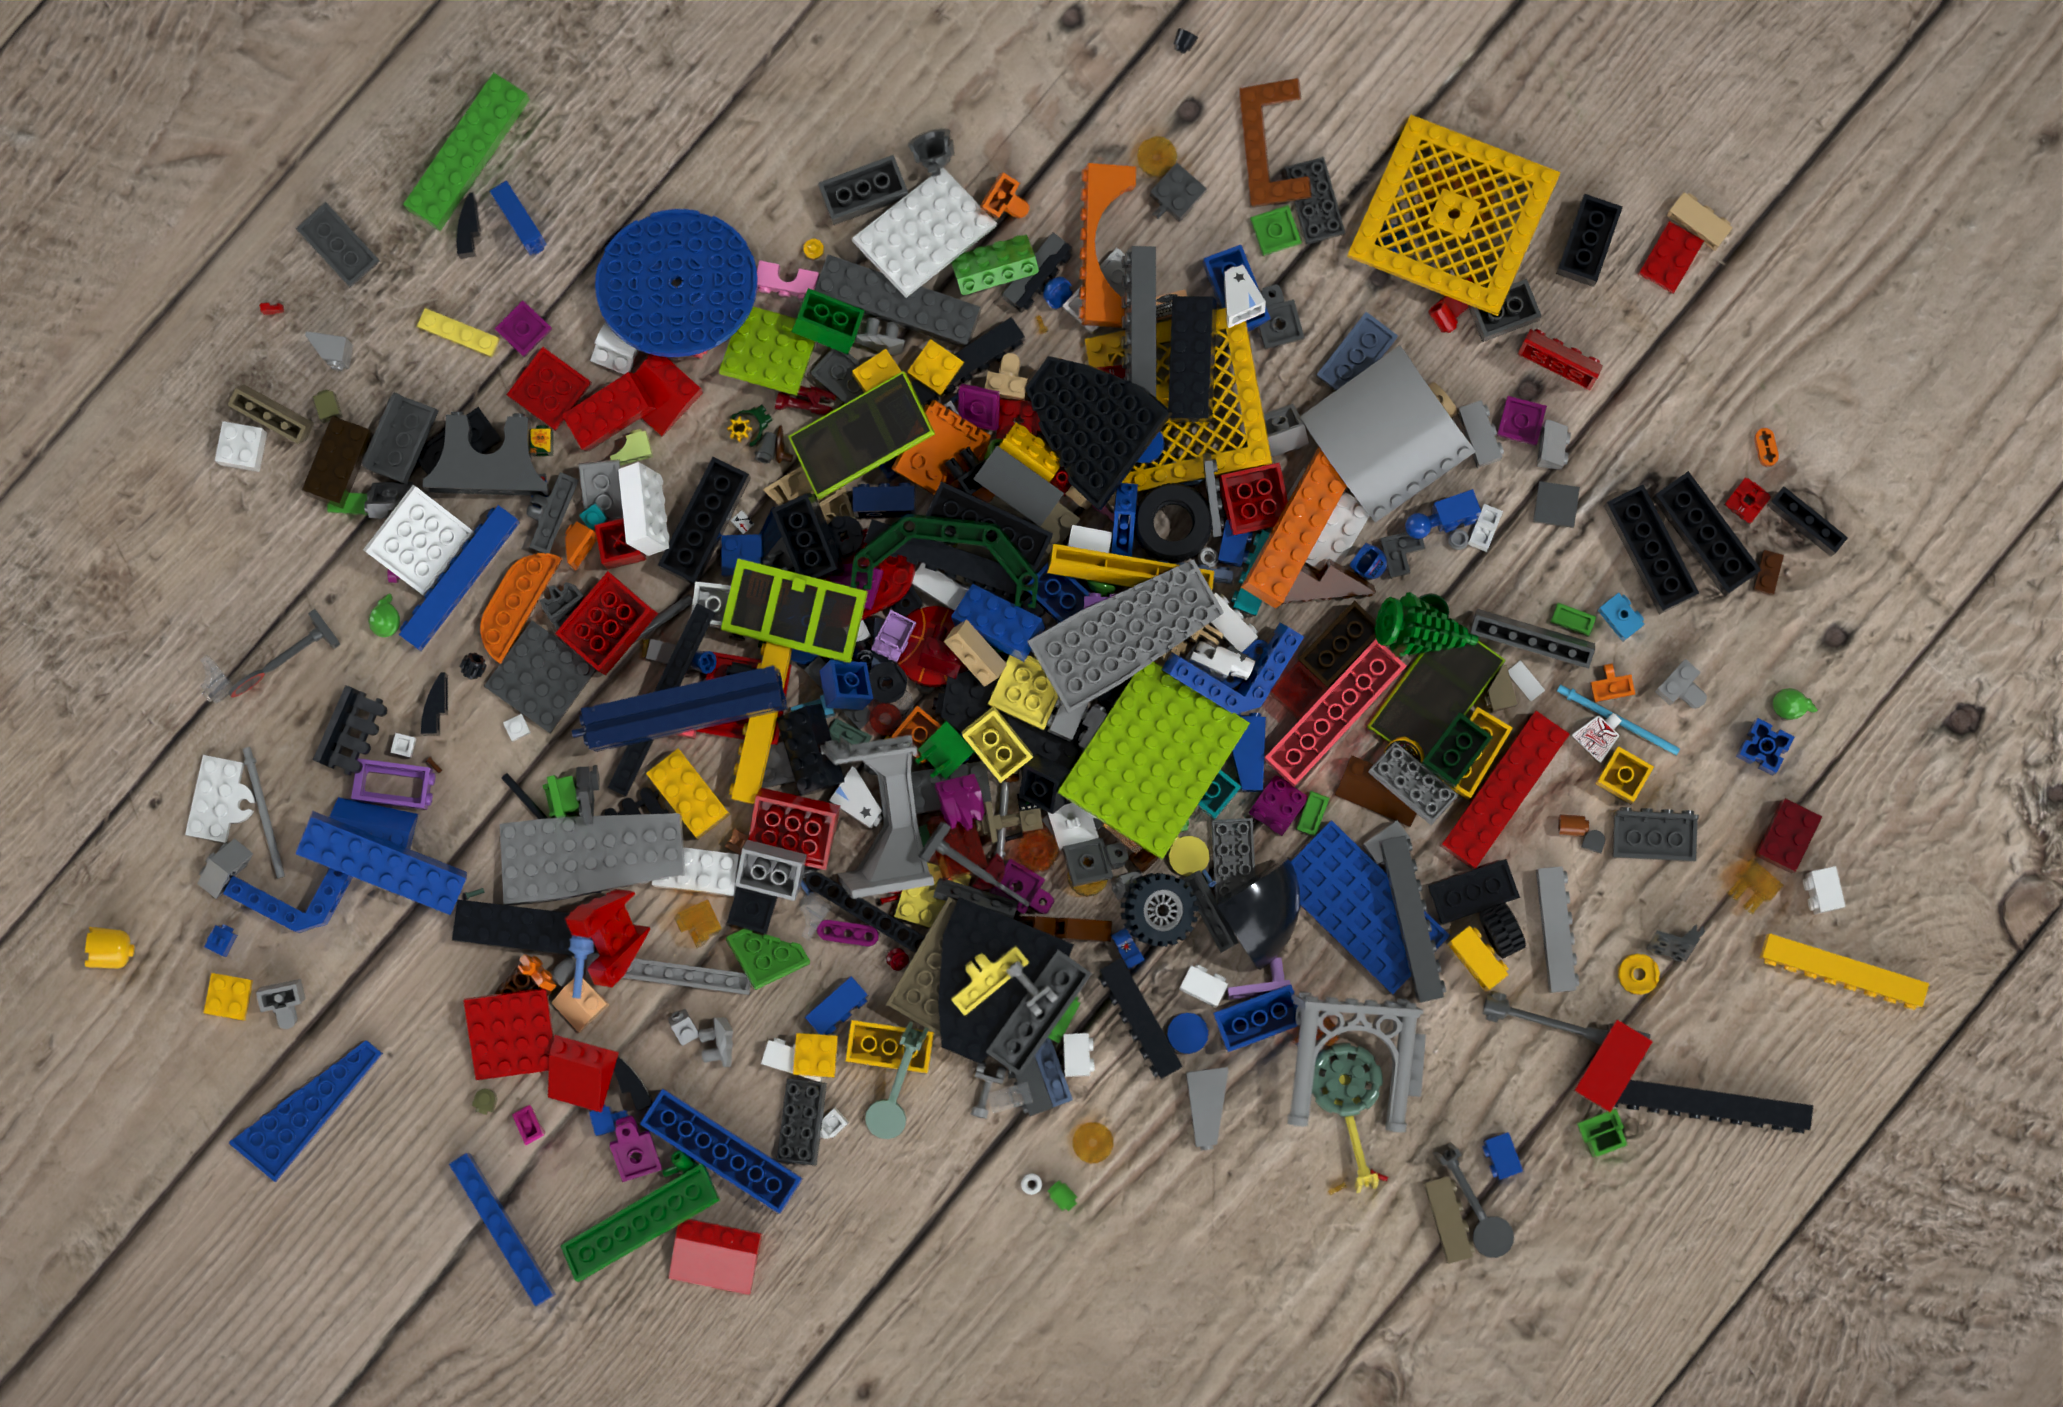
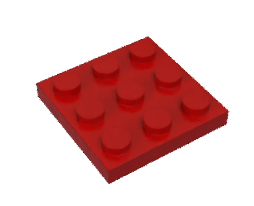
M542 347L506 395L556 431L564 421L562 415L575 407L592 382Z

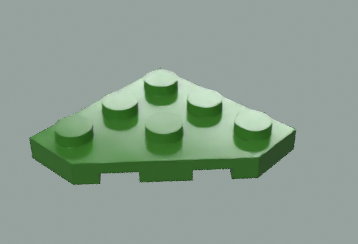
M745 928L726 937L728 945L755 990L810 964L808 956L801 944L792 942L791 944L781 941L777 937L753 933L752 930Z

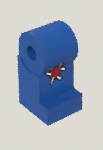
M1126 928L1111 935L1128 969L1145 960Z

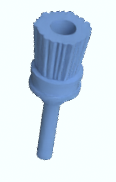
M572 935V939L569 938L570 947L568 948L569 951L574 953V958H576L572 998L581 999L584 961L587 959V955L594 953V942L592 937L586 938Z

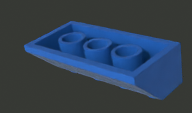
M1242 245L1203 258V266L1220 309L1226 308L1224 276L1228 269L1244 265L1258 288ZM1266 306L1265 313L1246 320L1248 332L1271 319Z
M338 797L330 818L411 849L418 814Z
M1291 984L1213 1013L1227 1053L1298 1027L1296 1023L1298 1005L1294 1004L1292 995H1295Z

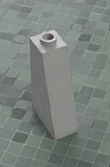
M1228 1067L1186 1073L1196 1147L1201 1148V1151L1213 1149V1145H1217Z

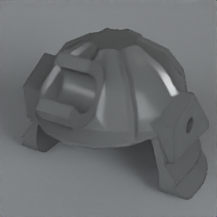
M946 128L927 131L916 136L908 143L909 148L914 153L916 163H922L928 169V172L932 173L933 177L941 175L940 169L950 162L951 156L955 155L953 139L950 140L951 131Z

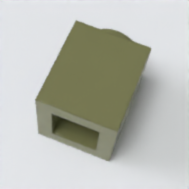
M322 390L317 393V396H313L319 419L323 423L329 422L331 416L343 417L337 396L333 391Z

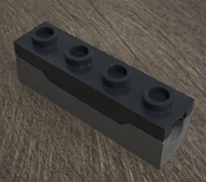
M1053 232L1035 253L1039 272L1035 275L1014 280L1002 294L1003 299L1021 313L1025 309L1028 311L1035 302L1033 300L1037 294L1041 295L1048 280L1058 275L1060 272L1058 268L1061 264H1066L1073 255L1071 254L1072 246Z

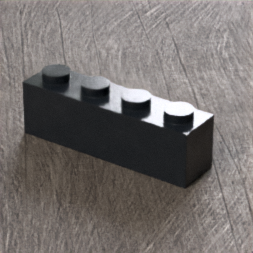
M1783 487L1767 505L1830 557L1848 539L1846 535L1786 487Z

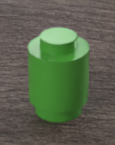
M1060 1180L1047 1191L1050 1194L1049 1197L1062 1211L1066 1209L1069 1212L1077 1205L1075 1200L1078 1197Z

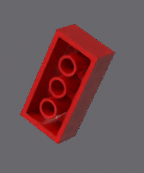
M627 372L562 416L581 449L590 451L656 409L638 376L635 373Z

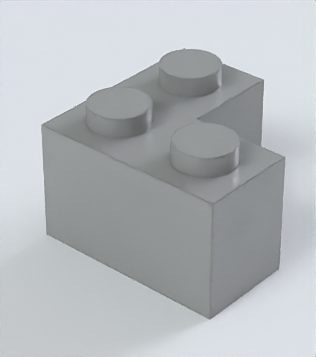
M235 838L228 844L225 842L216 854L213 852L206 859L207 865L199 873L201 877L197 884L217 899L224 893L232 876H236L247 867L253 853Z

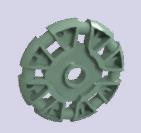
M1351 1043L1330 1045L1331 1048L1319 1052L1315 1062L1312 1094L1316 1098L1315 1102L1325 1111L1338 1113L1344 1117L1355 1116L1364 1109L1368 1110L1380 1095L1379 1088L1383 1084L1380 1065L1377 1066L1374 1061L1375 1057L1365 1048L1351 1046ZM1348 1053L1356 1055L1355 1061L1347 1059ZM1335 1055L1337 1060L1331 1064L1329 1058ZM1367 1064L1370 1071L1365 1073L1363 1066ZM1320 1070L1326 1071L1325 1077L1318 1075ZM1348 1075L1351 1078V1083L1342 1085L1339 1081L1340 1076ZM1366 1083L1372 1084L1371 1090L1364 1089ZM1326 1087L1329 1093L1323 1095L1320 1089ZM1359 1096L1361 1102L1355 1104L1352 1099ZM1335 1099L1343 1101V1105L1334 1104Z

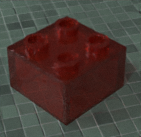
M1298 661L1271 690L1270 695L1297 720H1300L1329 688Z

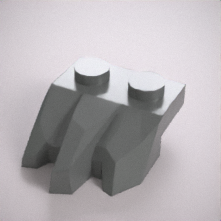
M568 582L564 584V590L562 591L555 585L549 586L551 599L543 598L540 600L543 611L557 630L585 598L576 585Z

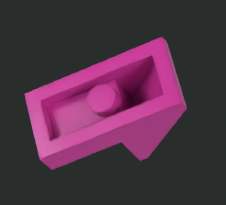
M531 1105L512 1114L525 1145L545 1135L546 1132L540 1125Z

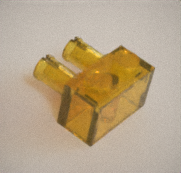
M1751 858L1737 872L1735 876L1738 880L1727 891V894L1732 896L1735 893L1732 899L1738 901L1745 890L1750 888L1754 894L1743 905V908L1745 910L1749 909L1748 912L1753 915L1763 901H1771L1784 885Z

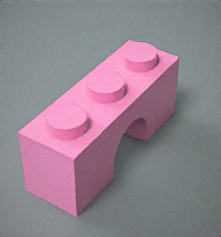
M759 260L757 269L758 291L770 294V291L777 292L779 296L786 298L792 295L802 301L808 288L815 290L820 275L819 272L799 269L795 280L784 282L779 278L781 270L779 264Z

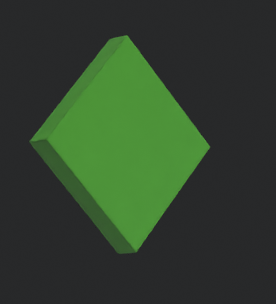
M1289 205L1250 217L1263 256L1302 243Z

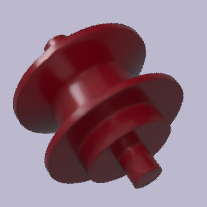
M894 948L887 954L886 962L893 970L900 971L908 965L909 956L901 948Z

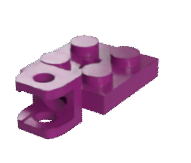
M1010 858L1005 866V875L1000 883L1013 891L1014 887L1012 884H1017L1020 881L1023 889L1015 893L1030 903L1026 907L1018 902L1016 910L1025 915L1028 908L1031 907L1039 913L1048 914L1055 900L1051 894L1041 889L1045 879ZM997 887L992 888L989 892L1015 900ZM1043 899L1047 900V904L1044 906L1040 905Z
M631 1115L617 1119L615 1132L618 1140L610 1142V1148L622 1182L662 1170L650 1131L639 1133L636 1120ZM633 1152L641 1154L639 1160L630 1157L633 1155Z

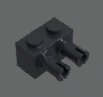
M969 446L959 453L969 467L968 472L962 470L955 457L943 465L954 478L953 483L950 485L973 494L983 487L973 478L987 459L983 462L979 461Z

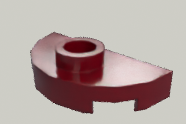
M996 853L984 870L991 874L999 883L1005 875V865L1002 857ZM980 877L973 884V887L979 890H989L996 887Z

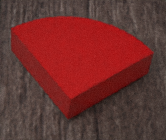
M270 303L259 304L260 311L264 315L284 312V306L280 303L276 305H270Z

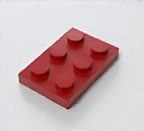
M1669 221L1641 268L1639 275L1674 294L1703 245L1704 240Z

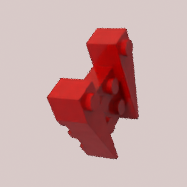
M615 889L606 893V896L595 898L588 904L579 905L565 918L572 935L586 938L592 937L600 955L587 968L594 985L612 988L626 974L651 930L650 927L635 925L631 921L625 904L635 895L634 891Z

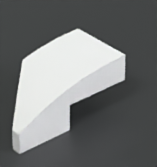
M836 1107L823 1118L820 1138L829 1139L830 1137H835L849 1123Z

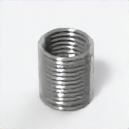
M568 955L564 961L551 970L550 973L553 979L562 988L575 977L576 961Z

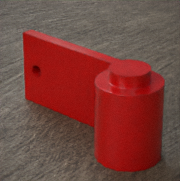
M1471 277L1465 279L1474 283ZM1444 296L1429 309L1428 313L1442 333H1451L1457 328V317L1468 309V304Z

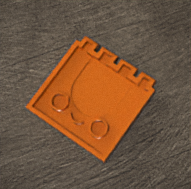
M933 400L930 405H925L924 411L935 435L898 455L891 469L932 495H935L941 481L952 484L954 480L943 464L955 457L962 470L968 472L969 467L959 453L970 446L978 460L983 461L987 447L990 444L988 442L991 435L980 428L977 429V426L964 418L962 419L960 415L950 409L946 410L944 405ZM919 419L906 441L924 432Z

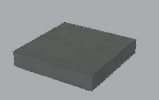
M1539 481L1533 522L1574 528L1580 487Z

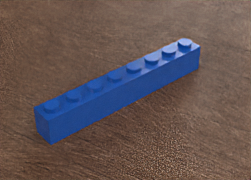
M499 505L496 508L493 507L486 516L488 519L484 524L478 525L472 540L465 542L462 547V553L451 560L449 570L439 576L437 579L438 584L435 588H431L426 593L425 601L422 605H417L412 612L413 616L409 622L405 621L400 627L401 632L399 635L421 652L520 524L517 518Z
M466 1153L449 1164L533 1304L539 1306L555 1296L556 1293L471 1153Z

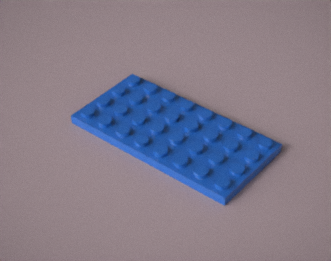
M1331 820L1291 861L1298 879L1300 905L1393 995L1409 979L1411 974L1387 874ZM1424 912L1426 920L1429 919L1431 924L1430 939L1434 940L1437 950L1450 935L1427 912Z

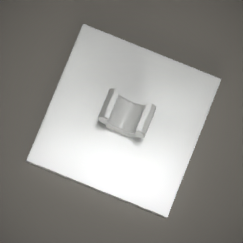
M1066 804L1054 814L1048 812L1059 850L1066 845L1099 838L1093 819L1088 817L1087 811L1076 804Z

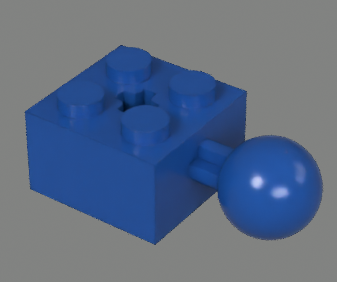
M1472 489L1435 502L1431 508L1433 515L1412 514L1406 520L1405 529L1410 537L1422 539L1435 526L1438 527L1439 532L1445 531V533L1456 530V527L1461 524L1469 526L1476 523L1481 514V509L1474 490Z
M841 636L833 637L827 642L826 649L843 653L847 639ZM829 658V662L819 671L826 708L863 710L873 700L867 663L854 661L847 663Z

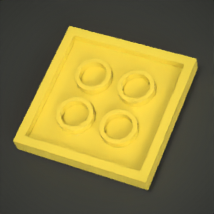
M1009 655L1006 661L1007 666L1002 671L987 705L995 706L997 710L1044 730L1057 702L1058 695L1036 658L1028 655L1023 662Z
M927 862L929 872L933 876L934 885L902 890L894 917L931 928L946 903L944 900L933 897L939 878L969 886L971 876Z

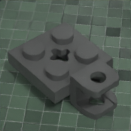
M1277 284L1264 287L1261 295L1266 301L1265 306L1271 318L1259 326L1265 350L1304 340L1305 337L1294 299L1285 301L1282 290ZM1273 293L1275 297L1271 298L1268 294ZM1277 319L1285 322L1282 330L1274 327Z
M593 765V771L589 770V766L577 767L576 769L578 786L576 788L577 801L580 800L579 814L580 817H584L585 825L593 824L595 801L593 791L599 790L600 787L598 765Z
M1103 838L1066 845L1062 848L1073 887L1112 879V870L1123 867L1128 860L1124 844L1115 843L1105 847ZM1084 858H1088L1089 861L1093 862L1090 867L1083 865Z

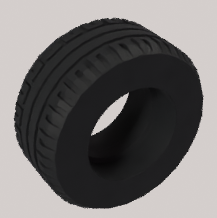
M1180 483L1159 485L1145 494L1136 509L1134 528L1137 540L1145 552L1154 559L1170 563L1187 561L1204 548L1210 537L1212 528L1210 507L1205 498L1192 487L1190 488ZM1178 505L1185 508L1191 515L1192 529L1184 539L1180 541H1167L1161 538L1155 531V515L1164 506Z

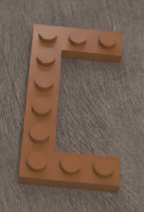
M1295 78L1239 88L1251 206L1257 207L1312 198L1310 178L1308 176L1270 182L1262 107L1301 100L1300 80Z

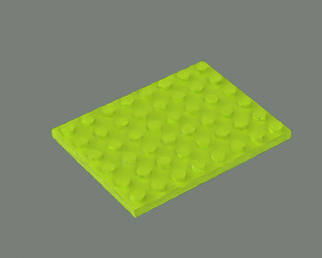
M1153 661L1134 674L1058 790V794L1163 860L1250 723L1161 670L1162 666Z

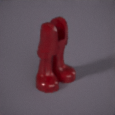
M810 385V388L800 386L798 395L808 397L809 401L790 397L785 394L786 392L780 391L777 395L775 409L797 408L810 411L811 414L825 416L832 412L833 408L819 404V400L835 402L836 396L816 386Z

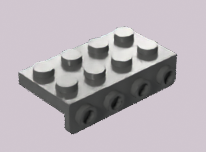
M394 392L387 402L386 410L379 420L378 428L371 438L369 448L363 455L362 466L371 472L407 484L439 411L436 408Z
M1620 807V811L1614 812L1613 858L1695 862L1699 815L1694 814V811L1683 810L1682 814L1673 813V810L1662 809L1661 813L1653 812V809L1641 808L1640 812L1632 811V808Z

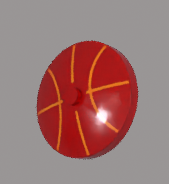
M929 606L918 609L906 617L915 621L916 626L897 664L913 682L928 687L946 685L948 676L918 666L917 664L927 636L932 638L936 625H941L940 631H942L943 626L947 628L948 631L944 640L955 627L951 618L954 613L953 610L940 606ZM963 662L960 666L958 673H962L968 670V668L964 665Z

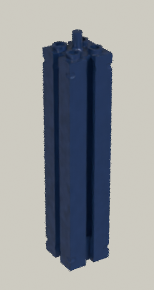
M773 665L763 669H755L594 705L593 707L581 708L582 714H579L581 726L585 727L572 730L573 738L583 736L586 747L589 746V749L600 752L606 749L618 748L775 713L776 711L788 710L780 669Z

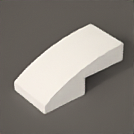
M1484 504L1468 545L1487 552L1503 511Z

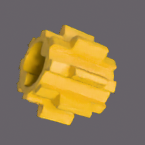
M741 416L736 421L731 419L732 426L727 427V430L731 431L730 438H737L739 443L742 438L749 439L747 434L753 431L751 427H748L750 421H742ZM737 426H739L740 428L743 426L745 427V430L742 433L740 431L735 432V428Z

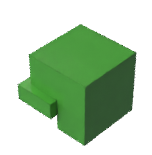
M555 775L548 776V784L542 786L548 801L549 816L559 819L567 817V814L579 812V804L581 803L576 798V788H578L576 778L568 776L558 779Z
M1613 1109L1611 1113L1605 1112L1577 1123L1583 1141L1587 1143L1592 1157H1598L1627 1146L1623 1132L1620 1130L1624 1126L1617 1109Z

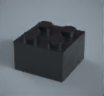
M1036 754L1024 764L1019 798L1054 814L1066 804L1067 799L1058 794V790L1072 770Z

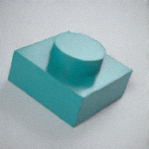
M596 502L579 514L580 518L591 530L595 529V525L608 520V517Z

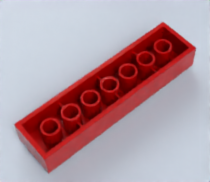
M1535 711L1440 847L1471 869H1476L1570 734L1538 711Z

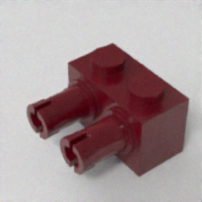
M936 625L932 638L927 636L917 665L956 679L962 661L943 642L948 631L947 628L943 626L942 631H940L941 625Z

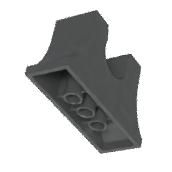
M457 411L451 412V415H446L445 442L442 455L434 470L423 479V488L426 493L524 496L539 494L541 496H549L547 482L537 474L532 463L530 453L531 422L529 418L521 413H514L512 417L508 416L504 427L505 439L501 448L492 454H481L472 448L471 440L473 433L467 415Z

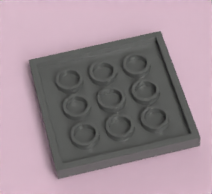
M532 620L484 687L551 734L597 670L571 647Z

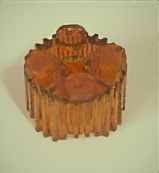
M1035 830V832L1031 831L1030 834L1026 833L1027 836H1023V839H1020L1021 843H1018L1019 847H1017L1020 862L1024 867L1027 866V869L1030 868L1031 871L1035 870L1037 872L1039 870V872H1045L1049 870L1050 867H1053V863H1056L1055 859H1058L1057 855H1059L1056 839H1053L1049 832L1046 834L1045 830L1043 832ZM1038 846H1041V850L1044 853L1035 856V852H1032L1033 848L1037 849Z

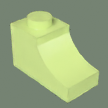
M642 429L631 431L630 435H626L627 440L624 447L618 453L610 456L611 460L620 459V466L653 458L647 432L642 431Z

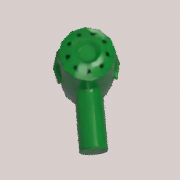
M678 1150L671 1157L674 1166L663 1169L662 1173L664 1177L678 1172L684 1174L697 1167L698 1164L692 1157Z

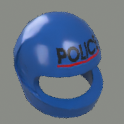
M1365 543L1349 566L1363 578L1373 580L1379 578L1385 572L1387 558L1380 549Z

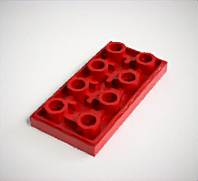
M1616 1019L1574 1091L1611 1113L1653 1041Z

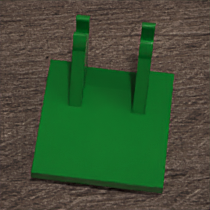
M946 721L918 749L921 756L915 761L919 764L924 759H927L936 768L930 774V777L933 779L938 774H941L947 779L975 751L951 724Z

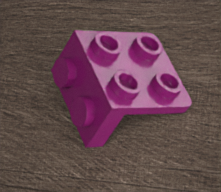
M1276 775L1259 796L1249 814L1271 828L1272 831L1283 836L1306 803L1308 797Z

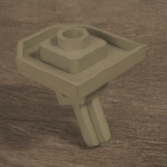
M991 801L984 802L982 821L972 818L973 839L979 847H985L998 842L996 831L1002 830V828L1021 825L1020 814L993 815Z

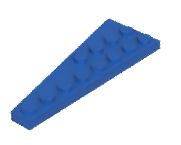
M368 1040L364 1041L344 1058L330 1066L321 1075L314 1078L306 1086L280 1103L275 1109L245 1129L241 1134L232 1139L229 1144L270 1179L277 1182L383 1053Z

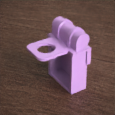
M890 610L877 637H875L871 650L875 651L878 655L881 654L887 657L890 661L897 662L908 644L916 622Z

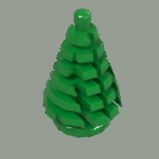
M1407 592L1400 600L1394 597L1386 598L1377 615L1375 626L1376 640L1380 645H1389L1392 653H1395V657L1406 656V654L1427 653L1429 651L1435 652L1440 651L1441 648L1443 650H1449L1453 647L1462 648L1466 643L1475 646L1478 643V636L1468 633L1466 627L1457 623L1452 618L1447 619L1446 614L1430 606L1411 592Z

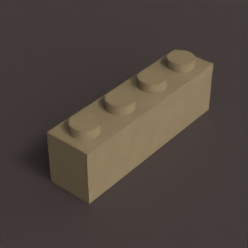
M244 384L235 388L227 405L297 444L307 440L314 425V422Z
M1450 1176L1425 1182L1424 1186L1447 1264L1472 1258V1252H1475L1472 1240L1467 1238L1466 1232H1469L1466 1219L1462 1220L1460 1214L1463 1211L1460 1199L1456 1200L1454 1192L1457 1191L1454 1179L1450 1180Z

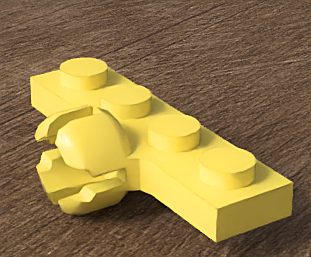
M1016 946L994 963L990 962L984 954L977 955L974 958L980 965L979 969L972 961L966 965L965 970L972 978V981L951 998L964 1016L1011 978L1006 970L1012 964L1019 961L1025 967L1029 963Z

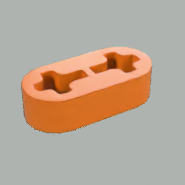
M1762 428L1755 434L1754 441L1760 463L1765 467H1771L1779 459L1778 449L1773 432L1768 428ZM1762 433L1765 436H1769V439L1766 441L1767 446H1765L1764 440L1759 439ZM1766 449H1768L1769 455L1774 456L1771 462L1768 459H1764L1767 455Z

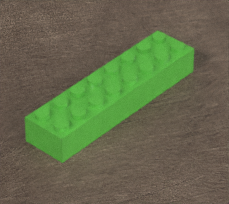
M493 72L404 202L405 208L441 231L530 101L527 93Z

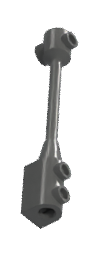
M1491 991L1490 995H1487L1482 1014L1486 1015V1020L1498 1023V1019L1503 1020L1507 1015L1582 1035L1599 1045L1602 1044L1613 1026L1611 1023L1608 1024L1606 1030L1592 1027L1584 1028L1510 1007L1506 994ZM1637 1031L1650 1039L1651 1034Z

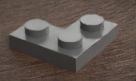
M1407 532L1380 539L1383 553L1387 558L1390 579L1411 573L1406 554L1425 550L1423 538L1414 539Z

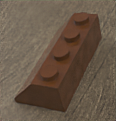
M1352 755L1335 796L1394 821L1398 820L1399 823L1411 827L1417 813L1368 773L1374 764Z

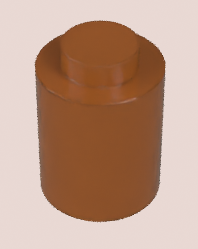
M1559 815V835L1584 836L1585 832L1589 831V820H1586L1585 816Z

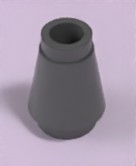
M764 433L754 452L757 461L769 464L774 459L776 435L774 433Z

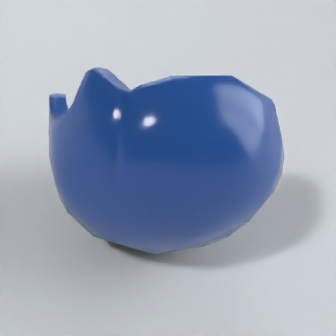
M1064 277L1053 278L1045 285L1043 298L1051 308H1061L1073 295L1070 289L1072 285Z

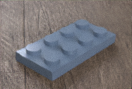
M1365 312L1316 376L1336 391L1380 360L1396 341L1398 335Z

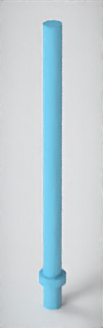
M1560 684L1557 692L1566 696L1567 700H1573L1605 718H1608L1613 713L1576 693V690L1573 688L1570 690ZM1617 715L1622 720L1619 724L1620 726L1676 756L1679 753V747Z

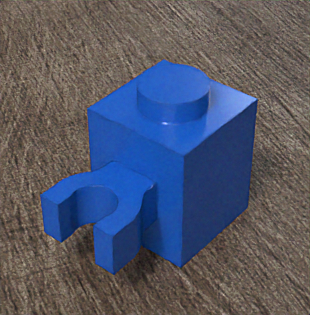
M225 924L221 927L215 925L204 947L227 957L238 935L233 933V928Z
M604 1104L602 1113L597 1111L589 1112L595 1136L614 1132L616 1130V1120L628 1116L627 1110L613 1114L611 1106L606 1107Z

